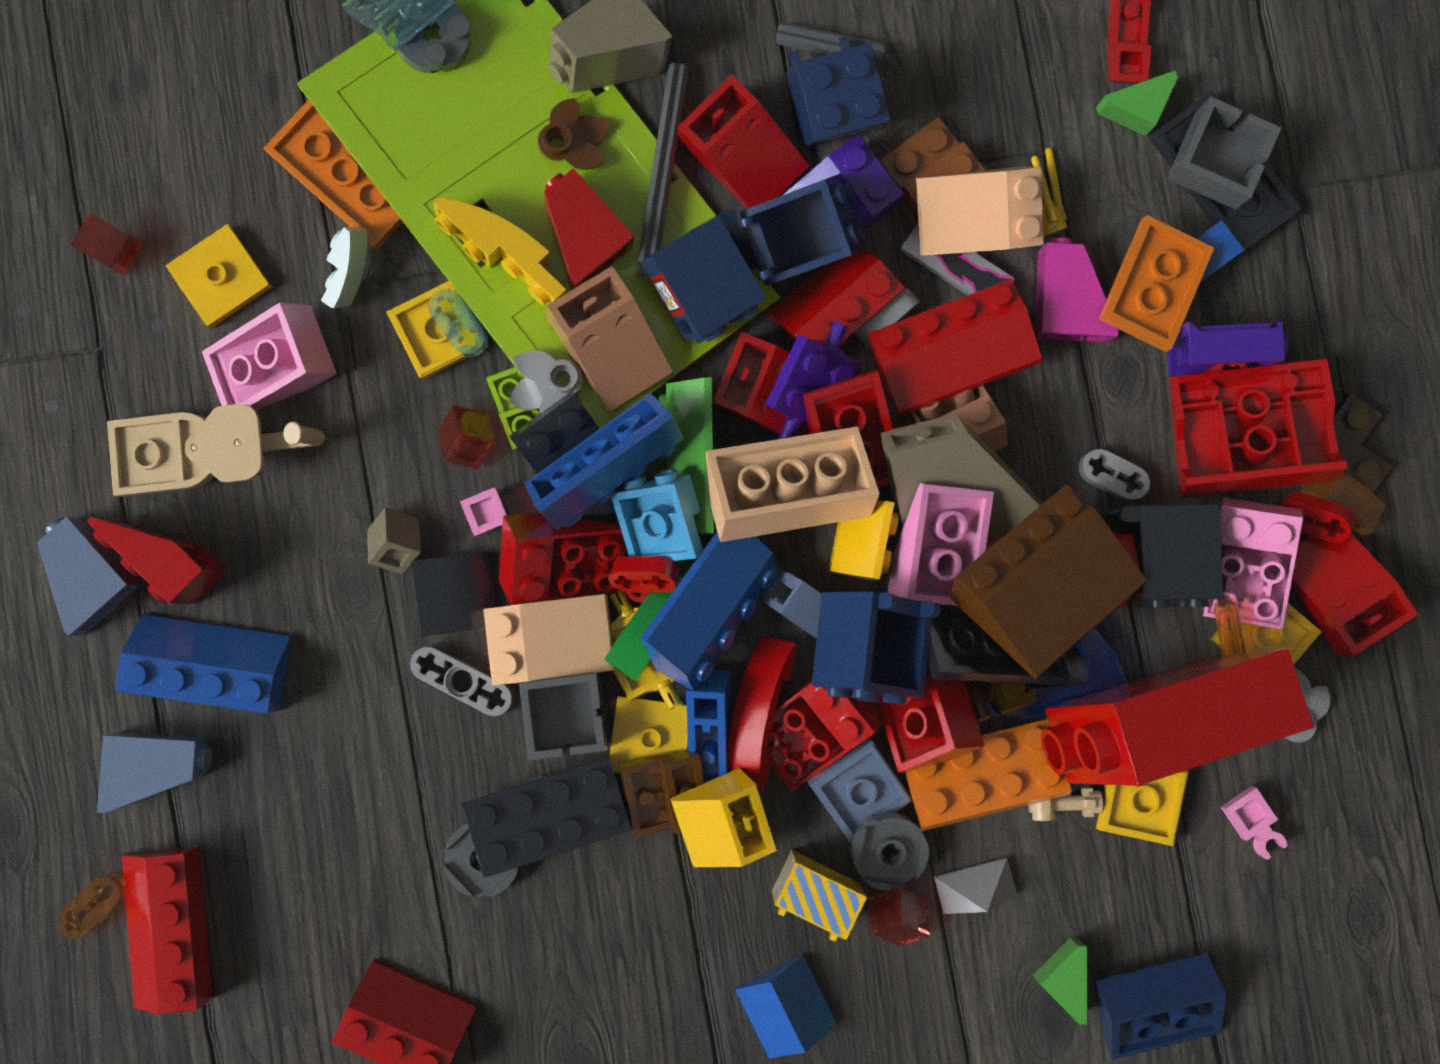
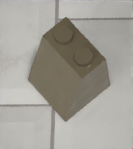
M591 0L551 29L548 68L553 78L559 84L564 83L572 93L658 76L664 72L672 35L642 0Z

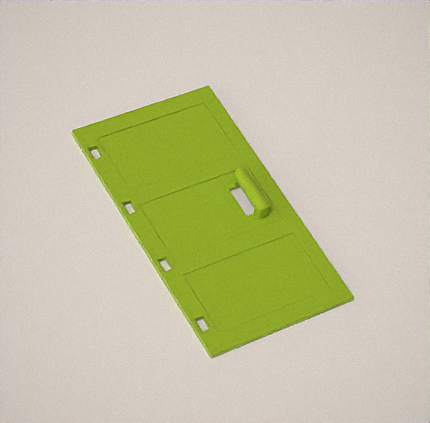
M449 0L463 11L470 26L469 52L463 62L450 71L443 72V69L438 71L431 70V73H423L410 67L401 58L393 34L396 20L394 18L297 82L301 91L514 366L513 359L516 356L535 350L548 353L555 361L560 359L570 360L574 363L575 361L546 319V305L548 303L544 306L539 304L529 293L528 288L530 286L520 276L517 279L510 276L500 263L503 259L500 258L491 268L486 264L480 268L464 251L462 243L455 234L447 235L435 222L437 216L433 202L438 197L458 200L474 206L484 201L492 213L516 225L549 251V265L545 269L568 293L571 290L544 206V191L546 190V184L559 173L565 175L574 167L565 160L553 161L546 158L539 150L538 136L540 131L550 124L552 109L558 103L571 98L576 99L580 115L596 116L608 120L609 128L604 140L597 146L605 156V163L595 169L580 170L574 168V170L634 236L632 249L612 266L635 299L673 374L608 413L582 373V385L575 395L599 428L606 425L647 394L654 393L780 299V296L771 285L766 286L764 280L759 279L757 273L760 271L755 267L752 274L766 296L764 300L756 304L759 311L741 322L738 320L731 324L727 322L724 324L727 331L709 342L705 340L698 344L696 340L683 341L647 279L636 274L657 139L614 84L603 86L605 91L595 96L590 89L572 93L564 83L559 84L553 78L548 68L551 29L562 22L563 19L548 0H535L528 7H525L521 0ZM429 28L425 31L426 37L424 40L429 42L432 38L437 41L441 39L439 29ZM553 139L550 142L554 148H560L564 145L560 139ZM675 162L672 177L675 181L670 185L661 248L716 216ZM563 373L557 377L556 382L564 386L570 382L571 377Z

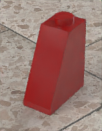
M574 168L565 175L562 173L557 174L546 184L544 206L570 290H573L608 269L629 252L633 246L634 236Z

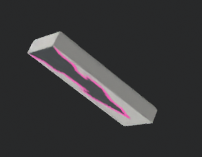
M919 222L900 249L902 253L966 295L1009 279L1013 282L1015 279L975 252L920 255Z

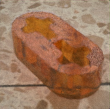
M107 874L90 882L60 912L57 922L61 933L67 938L76 939L95 930L125 900L124 880L118 875ZM110 885L113 889L109 894L111 898L98 904L95 900L103 893L102 888ZM87 909L89 913L81 921L82 925L74 926L72 923L76 918L74 914Z

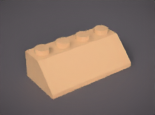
M858 427L706 451L711 509L720 542L870 517L879 497V491Z

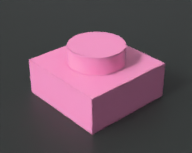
M496 487L460 501L475 537L502 527L503 516L508 515Z

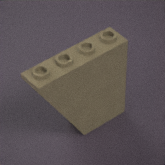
M957 413L881 433L892 502H894L893 511L899 513L897 525L898 540L920 483L993 491L994 496L987 541L1001 539L1044 503Z

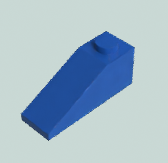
M713 669L710 677L705 682H700L694 691L689 688L686 689L688 752H698L700 754L704 783L728 773V743L732 706L731 670Z

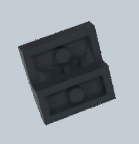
M491 552L411 561L421 637L485 628L483 609L498 607Z

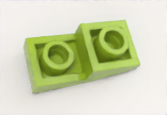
M515 366L486 377L512 450L517 447L511 440L510 435L540 414L539 409L523 410L510 403L509 399L513 390L523 379Z

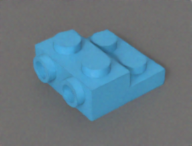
M670 469L654 476L655 480L649 481L646 480L645 474H642L635 480L623 482L624 486L616 490L611 496L629 557L660 556L673 561L695 559L702 553L703 548L693 518L701 510L690 474L679 476L677 469Z

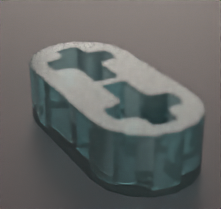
M451 290L436 292L429 301V312L434 321L460 354L467 357H475L481 354L487 345V335L482 326L455 292ZM443 300H446L448 303L456 301L452 309L458 319L452 322L445 313L438 314L442 310L440 303ZM464 325L471 334L477 331L478 334L474 338L477 344L473 347H470L468 344L461 346L460 343L464 338L458 328Z

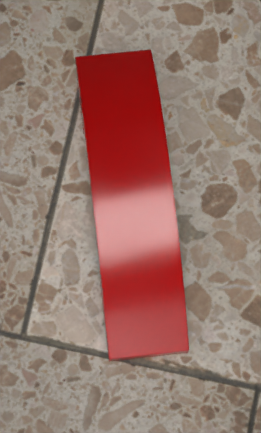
M1110 0L1108 29L1109 82L1138 84L1149 80L1151 45L1147 44L1151 0Z
M764 635L760 638L744 673L734 707L728 743V773L740 768L756 784L758 792H764L773 756L767 754L766 751L782 681H790L798 647L797 643Z

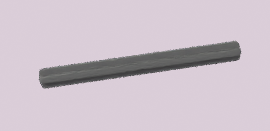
M676 62L669 65L637 263L661 248L678 140V126L681 121L689 71L685 64ZM637 264L636 274L645 277Z

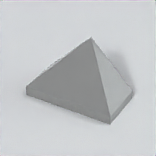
M1007 857L933 876L944 914L988 912L1017 895Z

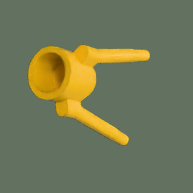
M1050 147L1045 150L1053 201L1038 156L1035 155L1031 158L1033 167H1041L1044 238L1068 228L1065 222L1067 217L1062 205L1053 150Z

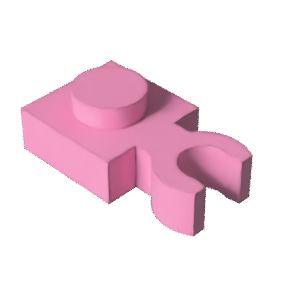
M1249 787L1221 806V809L1241 839L1248 841L1254 837L1253 847L1259 856L1267 860L1271 858L1266 850V843L1270 839H1274L1275 843L1283 849L1288 846L1285 837L1269 827L1278 819L1256 787Z

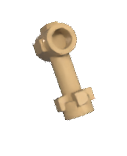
M1091 787L1081 788V795H1068L1028 805V811L1032 813V820L1035 821L1055 820V811L1082 810L1083 817H1094L1095 813H1102L1103 811L1102 794L1100 790H1093Z

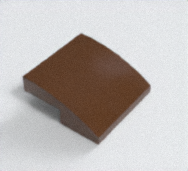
M698 752L671 753L618 764L627 815L632 831H630L632 836L636 839L670 828L675 834L681 833L670 798L704 784L700 754Z

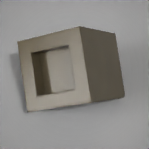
M385 507L367 530L368 564L403 574L411 565V561H414L421 553L419 520L416 517Z

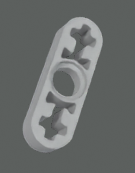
M437 647L420 648L411 658L410 668L415 677L487 715L499 716L507 712L513 705L514 694L508 684L492 686L491 675ZM433 654L435 656L434 663L442 668L447 667L448 661L453 664L444 676V683L438 681L443 675L436 670H429L427 673L423 672L424 664L420 662L421 657L426 658ZM459 670L469 672L473 679L471 688L466 692L456 690L452 684L453 675ZM481 679L487 682L482 689L488 692H495L498 688L502 690L501 698L506 700L504 705L498 704L491 708L489 706L491 700L483 694L478 695L477 701L472 699L471 696L480 687Z

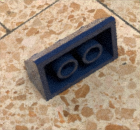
M1207 953L1197 956L1184 955L1173 962L1161 965L1148 964L1137 971L1125 974H1108L1101 980L1096 981V1004L1111 1060L1222 1033L1226 992Z

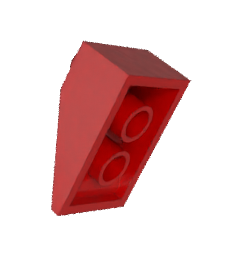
M874 370L804 393L803 399L810 434L858 427L877 488L888 485L889 480L881 433L893 430L879 371Z

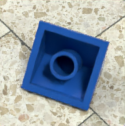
M803 954L735 987V991L769 1059L806 1053L837 1025Z

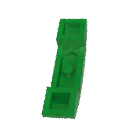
M697 558L674 561L681 568L676 587ZM674 591L668 593H649L604 659L635 682L651 662L641 636Z

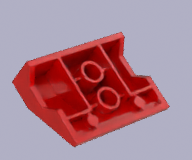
M1327 359L1170 377L1175 462L1181 498L1334 482L1348 468L1347 461L1338 452L1333 425L1335 397Z

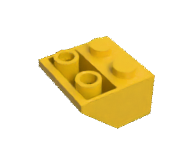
M877 500L870 517L837 522L828 572L870 581L880 580L881 574L888 573L892 551L886 550L887 540L891 535H895L899 519V513L893 512L894 502Z
M740 768L670 798L691 863L694 867H743L777 851L756 784Z

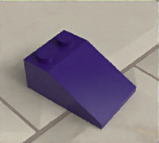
M859 134L828 155L785 193L793 192L841 173L843 179H848L853 187L855 202H852L856 217L861 216L863 218L866 228H869L895 209L903 196V192Z

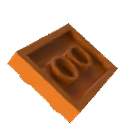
M1146 215L1138 225L1098 320L1164 352L1171 350L1214 247Z

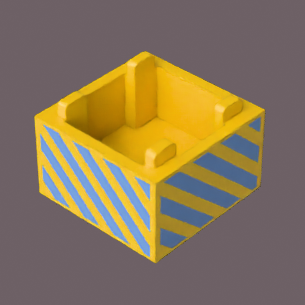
M791 850L772 889L774 903L780 907L778 914L784 916L786 911L830 932L829 939L834 942L837 937L847 940L867 898L859 882L794 850Z

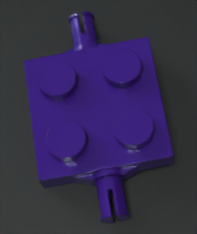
M834 320L825 341L811 340L801 334L798 335L765 403L770 408L781 412L787 418L777 439L795 437L801 425H808L803 399L804 393L856 377L862 363L846 356L842 349L839 348L849 329L848 326Z

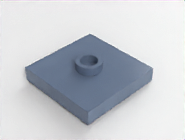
M870 738L807 781L850 844L855 833L861 827L862 821L867 816L895 813L913 801Z

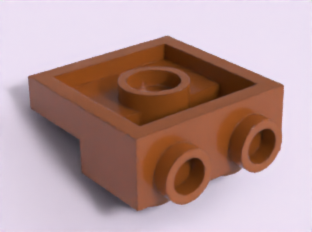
M939 116L879 160L903 192L902 197L917 217L916 178L985 171L964 141L959 144Z

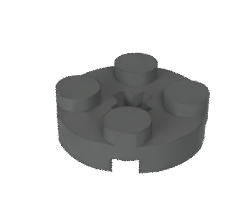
M413 0L405 5L396 17L393 34L401 58L413 69L423 73H431V70L438 71L443 69V72L456 68L466 58L470 48V26L463 11L449 0ZM429 28L439 29L441 39L437 41L432 38L428 42L424 40L426 37L425 31Z
M882 813L879 815H869L862 821L861 827L857 830L852 840L851 858L858 874L871 887L883 891H894L906 887L904 883L910 881L913 877L917 879L923 873L929 858V846L919 826L909 817L899 813ZM888 844H893L899 851L897 854H891L890 858L885 860L881 850Z
M467 823L462 825L451 835L446 843L444 869L448 880L459 892L468 896L489 897L501 893L515 879L519 867L483 878L480 866L477 867L473 862L477 856L474 853L475 849Z

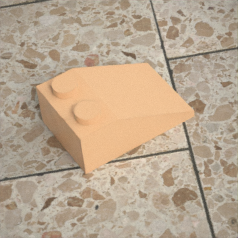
M1011 167L916 178L920 255L1005 250L1044 245L1041 167Z
M607 594L483 609L492 686L616 670L615 667L604 660L613 646Z

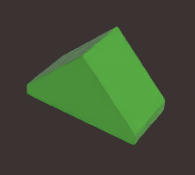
M1176 70L1105 95L1096 107L1098 115L1146 136L1156 126L1178 78Z
M1069 938L1033 977L1079 1025H1087V946L1079 938Z

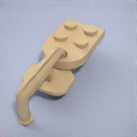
M245 404L218 406L212 410L207 418L191 413L179 412L107 421L113 496L124 497L193 489L205 485L214 476L219 481L227 483L251 480L263 468V452L319 446L325 441V434L319 429L301 426L297 422L288 423L284 428V432L261 434L260 417L257 411Z

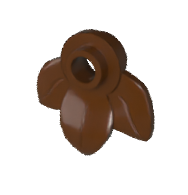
M575 98L564 100L552 109L550 124L540 131L538 136L539 150L546 158L553 161L565 160L576 169L589 170L598 168L606 161L605 156L597 146L604 140L609 128V122L596 116L580 115V109ZM553 139H560L564 145L560 148H554L550 142Z

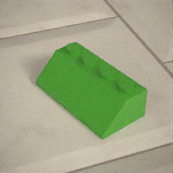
M712 377L666 384V394H659V402L669 411L684 439L678 443L677 449L667 456V469H660V472L677 469L679 476L690 474L701 510L693 516L699 537H713L714 517L711 509L706 464V451L713 450Z

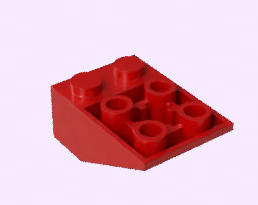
M732 74L678 126L679 141L746 209L781 196L810 167L762 104Z
M741 332L714 397L713 409L779 435L787 418L781 412L770 408L765 403L790 352ZM801 425L796 436L810 434L808 425Z
M540 512L504 515L499 582L510 604L517 605L617 593L619 589L615 588L608 578L615 559L625 556L626 544L621 527L617 524L579 519L571 526H562L556 530Z
M90 517L86 521L95 530L93 533L94 538L104 547L115 549L123 557L120 560L122 566L134 576L138 577L141 575L150 584L147 588L150 594L161 603L196 604L228 572L201 545L121 521Z
M1334 520L1333 526L1340 528L1339 521ZM1352 533L1347 540L1339 543L1328 542L1313 536H1309L1298 543L1291 587L1335 655L1355 656L1418 615L1398 582Z
M811 678L776 707L766 751L767 754L773 755L770 765L789 789L794 791L876 733L883 723L877 703L858 701L857 698H852L853 692H851L850 699L827 696V688L812 686Z

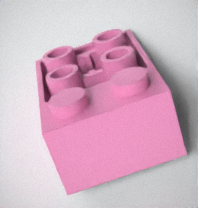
M1223 498L1220 513L1223 599H1209V607H1204L1203 616L1283 630L1303 521V510Z

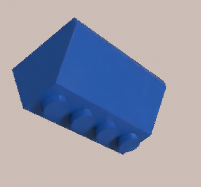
M649 393L526 481L524 485L539 512L558 530L562 526L568 527L576 523L583 516V511L594 503L600 504L608 500L614 494L615 488L626 480H635L646 471V466L658 457L664 458L672 454L684 437L669 411Z
M718 532L714 534L641 636V640L657 671L692 691L696 689L700 682H705L710 677L714 669V662L721 651L729 649L735 639L736 630L743 620H748L756 609L758 598L764 589L768 590L772 587L777 578L778 569L773 552L754 536L720 542Z
M142 614L121 652L115 691L267 714L280 711L292 636Z

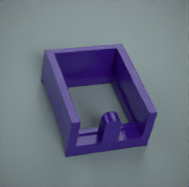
M1188 321L1181 326L1173 348L1167 351L1169 376L1200 374L1212 364L1246 363L1248 368L1277 364L1285 360L1289 346L1288 336L1286 332H1283V322L1278 321L1272 325L1271 323L1201 326L1197 328ZM1224 365L1222 367L1224 371L1237 369L1236 366L1227 367Z

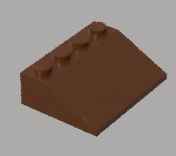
M1066 484L956 575L950 599L1036 680L1145 585L1147 580L1096 509Z

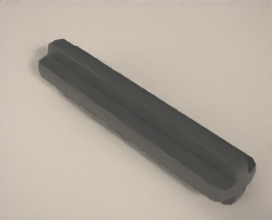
M780 22L776 35V43L779 45L823 54L841 51L839 38L848 37L850 48L872 42L877 65L883 61L885 44L883 42L787 22Z

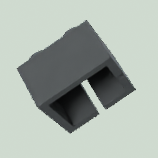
M1210 97L1196 111L1167 180L1233 209H1237L1252 197L1265 167L1262 164L1269 158L1282 127L1249 114L1231 132L1227 129L1240 117L1243 110Z
M600 672L519 683L528 761L564 756L567 753V745L573 744L570 747L571 755L607 750L609 744L605 713L597 714V709L604 705Z

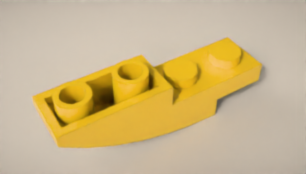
M438 197L433 202L437 216L435 222L447 235L451 236L455 233L464 242L462 245L464 251L475 262L478 263L482 260L491 268L500 258L503 259L500 263L506 272L514 279L520 276L530 286L528 291L531 296L542 306L546 303L550 304L566 294V289L545 269L549 265V251L522 229L492 212L465 202Z

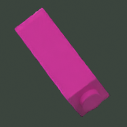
M1069 238L1050 239L1049 243L1046 242L1038 251L1034 332L1036 339L1109 343L1118 337L1117 328L1098 320L1106 298L1084 244H1072V239Z

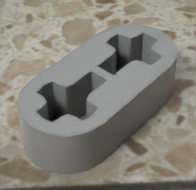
M906 288L862 326L855 335L867 349L870 348L868 333L901 321L920 303L919 299L909 288Z
M1092 450L1084 454L1079 461V473L1086 482L1122 500L1139 499L1145 496L1149 490L1150 479L1146 471L1107 450ZM1100 457L1102 459L1101 466L1111 471V474L1100 472L1094 476L1092 474L1093 467L1089 465V461H1095ZM1135 475V483L1139 485V488L1129 492L1125 491L1127 484L1117 479V476L1128 478Z

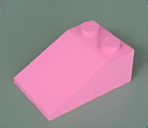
M278 303L202 351L222 406L245 404L258 410L307 391L337 374L311 305Z
M920 483L893 554L888 593L918 601L957 605L950 599L956 575L986 551L994 492Z

